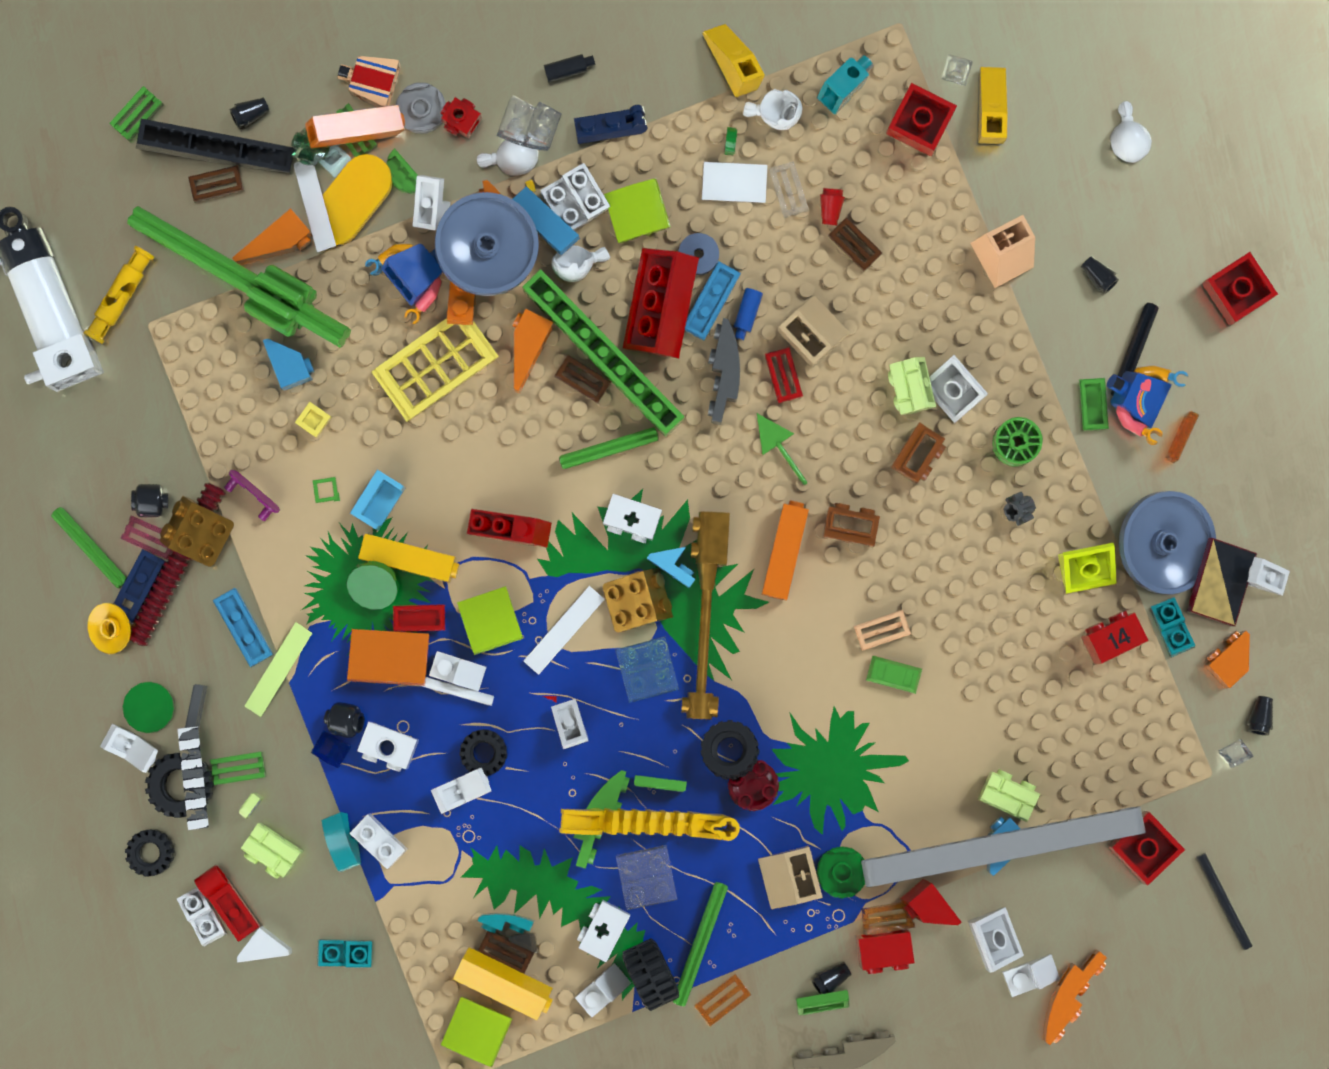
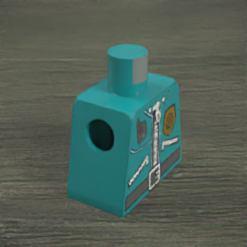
M864 55L857 61L854 58H849L824 82L817 99L836 115L864 86L869 77L868 71L873 67L872 61Z

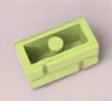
M914 357L889 365L888 379L890 384L894 386L896 393L894 405L901 415L936 408L925 357Z
M998 769L997 773L990 771L978 800L1027 822L1040 796L1039 793L1035 792L1036 786L1023 780L1018 784L1011 780L1013 775Z
M261 822L256 825L241 847V850L246 852L244 857L254 864H257L258 861L267 866L265 871L276 879L279 876L287 877L303 853V850Z

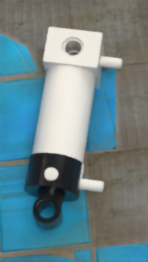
M5 207L0 211V228L4 230L6 235L5 238L0 240V265L5 275L9 277L37 348L33 355L39 370L26 374L24 376L26 383L31 384L43 379L48 388L58 392L103 374L104 371L92 341L83 334L54 261V255L44 229H28V219L21 211L15 207ZM17 216L18 223L14 227H8L7 222L9 218ZM72 359L71 364L66 367L67 361Z

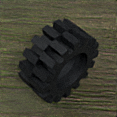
M486 729L474 731L467 735L461 744V762L470 772L482 768L486 776L498 772L505 764L507 746L503 738L496 732ZM482 742L490 744L494 751L493 758L487 763H480L474 757V748Z
M152 829L143 830L133 835L132 839L127 843L128 847L125 849V853H127V858L125 859L130 864L129 868L136 871V874L145 877L163 873L171 866L170 863L174 860L173 853H175V849L172 848V840H169L167 838L168 835ZM146 843H153L159 849V857L153 863H147L141 858L140 850Z

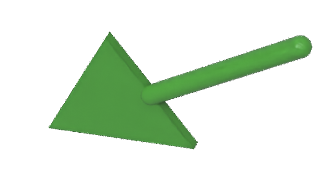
M757 413L762 455L777 446L802 484L806 485L807 480L781 444L794 433Z

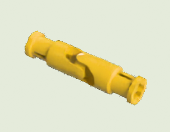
M135 245L134 253L127 264H123L109 291L95 311L93 322L83 334L100 344L104 343L105 335L110 327L116 324L126 304L144 277L143 272L149 261L154 259L153 255Z

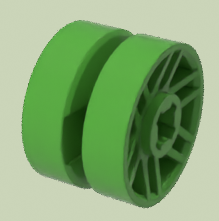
M1015 417L1005 421L995 431L992 439V448L999 461L1008 466L1019 467L1028 464L1039 454L1043 438L1039 427L1033 421L1023 417ZM1018 437L1020 438L1019 441L1021 445L1016 447L1014 446L1015 443L1013 439H1016Z

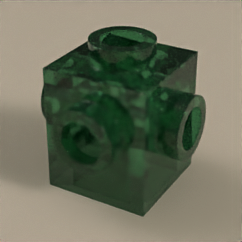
M306 127L300 133L296 132L291 142V146L294 147L291 156L308 166H315L320 160L324 161L330 149V146L311 148Z

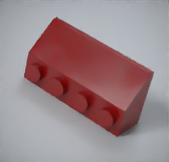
M642 248L622 348L679 359L699 261L698 257L678 251ZM647 283V285L641 291L642 284ZM652 285L658 286L655 291L649 290ZM663 288L666 289V293H661Z

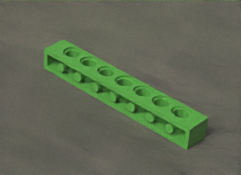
M541 269L522 287L528 297L665 437L684 421L685 416Z

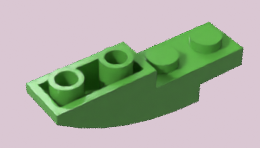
M621 770L598 791L586 809L599 808L604 810V808L617 810L621 808L622 803L618 802L620 792L626 793L630 778L625 777L627 771ZM602 834L574 835L573 838L583 840L576 866L586 869L588 863L593 865L597 850L592 847L595 838L600 840Z

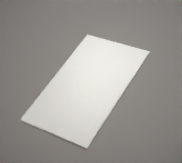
M704 162L702 200L766 203L767 165Z

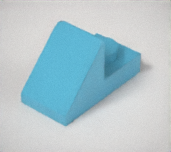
M686 547L651 553L647 557V560L686 587L690 588L695 581V578L692 577L694 573L683 564L679 567L675 565Z

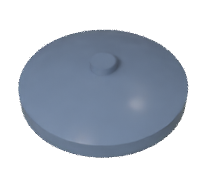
M475 193L456 201L442 216L435 235V253L441 270L454 285L475 295H500L516 288L530 274L538 254V234L528 212L514 200L496 193Z
M1175 491L1155 492L1140 499L1127 513L1119 535L1120 557L1129 576L1142 588L1160 594L1181 593L1194 587L1208 538L1216 539V532L1209 513L1193 497Z

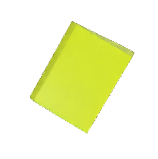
M1114 543L1058 554L1066 594L1117 584Z

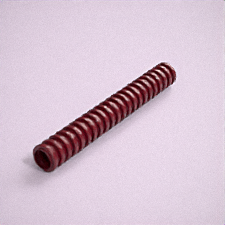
M205 483L204 487L206 488L201 490V497H197V504L214 512V510L218 509L217 504L222 502L221 496H225L226 493L223 489L211 483ZM171 550V555L168 554V561L163 563L164 569H160L161 575L156 577L157 583H153L152 586L154 588L149 591L150 596L145 598L146 604L141 606L142 612H138L139 618H135V625L130 627L132 630L130 641L141 646L148 645L147 639H151V632H155L156 628L154 626L159 624L158 618L163 616L161 612L166 610L167 607L165 605L170 602L169 597L174 595L173 589H177L178 585L176 583L181 581L180 575H184V568L189 566L187 562L192 560L191 558Z

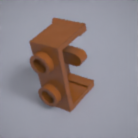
M919 422L890 468L916 484L920 479L925 481L933 469L929 466L934 457L939 459L946 448L942 444L945 438ZM926 434L936 440L916 473L906 467Z
M835 503L834 507L829 506L823 532L824 539L832 538L846 543L868 545L871 548L875 546L880 516L875 515V510L860 508L859 512L849 510V505ZM834 515L872 521L870 534L833 527Z

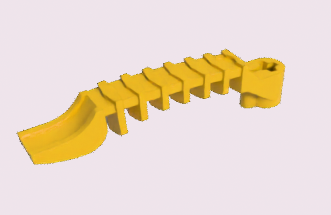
M593 808L561 809V828L559 832L581 835H601L602 831L611 835H616L617 832L627 835L628 832L640 835L641 832L649 835L659 833L664 836L672 833L676 836L686 834L691 837L731 841L738 836L740 827L734 818L723 814H707L687 811V813L680 811L667 812L665 810L652 811L649 809L640 811L637 809L624 810L618 808L617 810L604 808L602 810ZM726 824H727V827L724 828V829H722V831L719 830V829L714 828V827L726 826Z

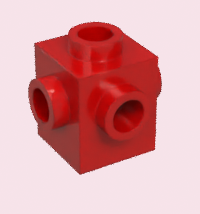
M455 97L452 102L448 101L441 111L443 115L441 119L443 124H445L444 129L454 136H457L459 133L469 140L482 120L481 113L474 109L476 106L465 98L459 100Z

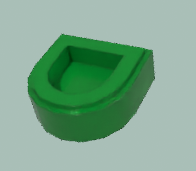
M727 127L725 155L735 154L736 128Z

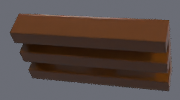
M238 165L188 177L195 203L244 191ZM232 173L235 175L232 178L196 186L195 184L198 181ZM237 183V186L199 195L197 193L199 191H204L216 187Z
M847 217L828 235L863 272L882 255V252ZM845 225L874 253L872 257L843 229ZM838 232L867 260L866 263L836 235Z
M567 355L554 376L597 404L611 384L610 380L570 355ZM570 362L571 364L575 365L579 369L583 370L587 374L602 382L603 386L599 387L595 383L591 382L587 378L583 377L579 373L567 367V365ZM564 371L597 391L598 394L595 396L563 376L562 373Z
M487 931L478 949V952L525 974L535 953L514 941ZM490 937L526 954V959L490 942ZM487 946L522 963V968L484 951L485 947Z

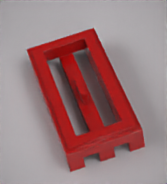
M790 347L766 353L765 359L778 404L802 398L803 394ZM783 354L786 355L796 393L793 394L791 393L781 358ZM772 357H776L786 396L781 394Z

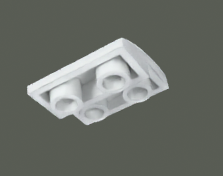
M585 163L562 175L561 179L540 190L549 208L574 231L610 208L609 203Z

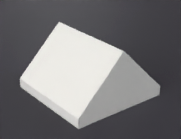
M955 355L929 377L935 401L954 423L988 395Z
M1006 907L968 921L985 968L990 973L1024 956Z

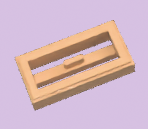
M903 610L854 626L862 651L911 634ZM900 617V622L865 634L861 632V629ZM903 626V632L865 644L864 639Z

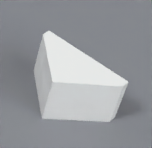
M262 926L255 932L237 956V963L288 956L292 954V948Z

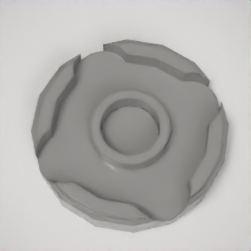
M414 83L402 90L403 92L398 96L396 105H399L400 113L404 115V127L407 130L416 134H426L436 130L443 123L441 111L446 102L442 93L436 87L428 83Z

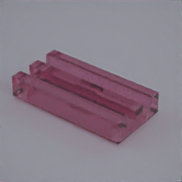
M131 515L130 521L126 525L124 534H122L120 539L168 560L167 556L168 554L171 555V549L159 541L160 539L134 528V524L137 523L159 534L162 529ZM132 532L167 548L164 553L129 537Z

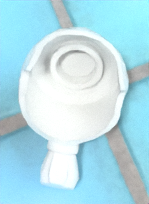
M773 89L764 96L760 104L746 102L743 116H761L763 121L770 127L777 130H787L792 128L800 119L802 104L794 93L788 90L779 91Z
M1124 101L1118 108L1122 122L1113 129L1110 141L1116 156L1126 162L1135 163L1149 153L1152 140L1148 130L1143 125L1133 121V107L1131 103Z
M522 135L511 136L504 140L496 153H481L477 155L479 167L486 168L490 165H498L500 170L509 176L527 174L535 167L538 161L537 147L532 140Z
M573 245L563 255L557 252L552 258L551 266L554 273L562 280L578 282L586 277L593 263L605 262L610 259V255L605 247L595 252H589L580 246Z

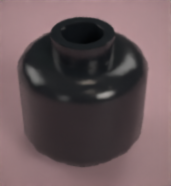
M139 484L136 490L131 491V510L136 511L138 517H160L163 513V508L168 509V493H163V488L160 484Z
M342 702L333 704L324 716V723L327 725L328 731L332 735L352 738L357 733H360L365 721V716L361 713L358 706Z

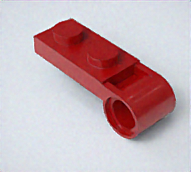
M216 864L194 879L200 892L209 899L238 942L261 927L233 885Z

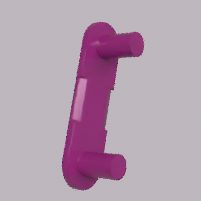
M235 470L229 471L231 478L224 488L228 492H232L237 484L252 493L265 506L258 515L262 521H266L272 512L279 513L280 508L249 480Z

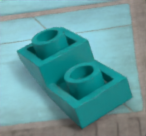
M1175 597L1151 606L1152 614L1171 657L1195 648V643L1185 624V618Z
M340 812L321 820L327 847L337 870L343 872L360 865L359 845L356 839L351 838L348 814Z
M488 913L480 915L478 921L483 923L481 928L496 933L497 929L502 931L506 922L510 923V929L524 933L525 930H531L535 921L509 913Z
M318 939L317 966L371 967L372 941Z

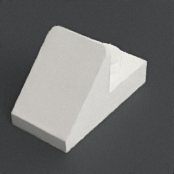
M425 175L417 176L413 227L437 230L442 216L450 207V202L443 201V178Z
M1254 557L1249 569L1248 586L1283 596L1290 571L1265 559Z
M437 651L429 676L479 692L487 667Z
M576 699L551 707L563 749L588 741V735Z
M1051 954L1003 971L1012 997L1036 988L1040 990L1060 979Z
M614 963L580 992L575 999L593 1017L609 1002H612L631 982Z

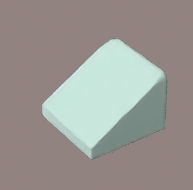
M333 145L317 161L336 178L351 160V157L338 145Z

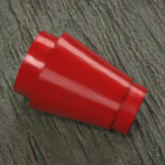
M823 188V193L820 194L822 224L837 226L845 199L843 190Z

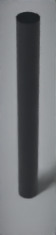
M1206 853L1198 855L1196 858L1243 950L1251 948L1253 945Z

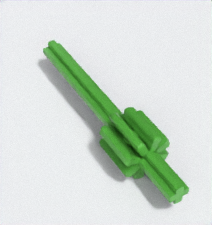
M139 206L135 207L132 215L128 217L127 224L130 227L246 293L249 299L244 303V310L285 336H293L297 328L305 327L339 348L345 344L346 339L350 336L351 329L314 308L312 302L317 297L316 290L275 265L267 266L265 273L260 272L257 275Z

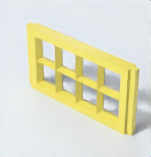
M446 318L372 371V374L407 422L499 357L474 321L473 325L458 324L467 336V339L455 348L444 334V331L454 325L447 324ZM439 336L449 352L435 360L425 345ZM472 343L482 358L468 367L458 351ZM421 349L431 365L417 373L407 358ZM453 355L463 369V372L450 380L440 367V364ZM403 362L413 377L399 386L389 370ZM435 369L445 384L431 393L421 377ZM416 381L427 397L413 406L403 390Z

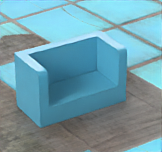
M377 470L350 514L379 531L406 488Z

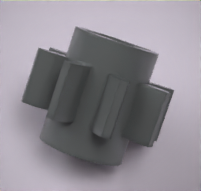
M1018 492L1005 499L1007 504L1003 510L1009 521H1016L1017 526L1034 519L1032 513H1034L1036 507L1031 496H1023L1022 492Z

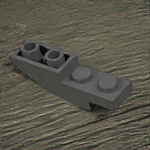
M723 318L722 325H716L714 339H718L717 349L711 348L708 364H713L712 371L722 373L721 377L716 376L713 391L718 393L716 402L710 401L707 415L712 417L711 423L718 425L722 423L726 400L737 402L740 383L738 346L734 331L729 320Z

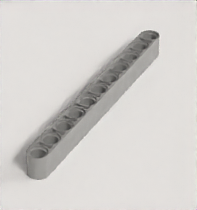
M1141 806L870 858L862 860L861 865L866 887H873L1146 833Z

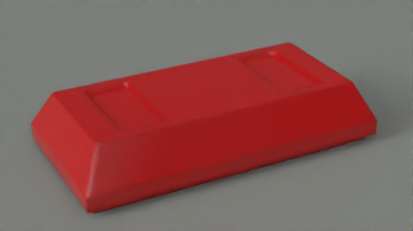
M445 605L393 606L394 632L445 630Z

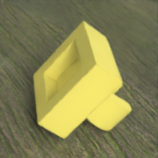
M309 402L295 423L318 438L332 417Z

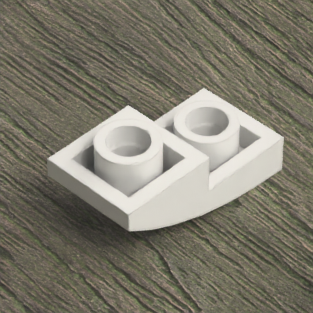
M198 887L177 898L187 921L191 923L202 946L205 947L227 934L210 901L204 897Z

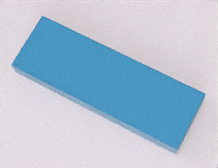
M527 186L512 199L528 212L535 224L537 234L560 255H563L580 239L579 235Z
M718 261L687 318L686 332L705 341L739 279L740 272Z
M233 588L213 600L250 667L274 655L237 588Z

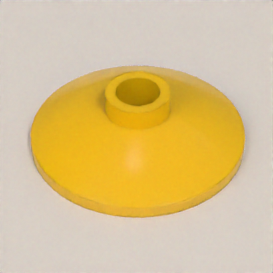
M112 603L100 604L91 611L87 625L88 634L94 646L106 654H115L122 651L127 646L131 634L130 622L125 612L119 606Z

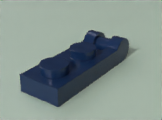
M633 105L627 110L574 118L578 144L646 132L648 126L647 121L643 119L645 117L644 107L642 105Z
M144 549L141 550L113 603L125 612L132 625L135 618H138V612L141 611V606L145 603V598L149 596V591L152 590L153 583L157 581L156 577L160 575V569H163V563L165 562V560ZM126 599L134 603L131 609L124 606Z

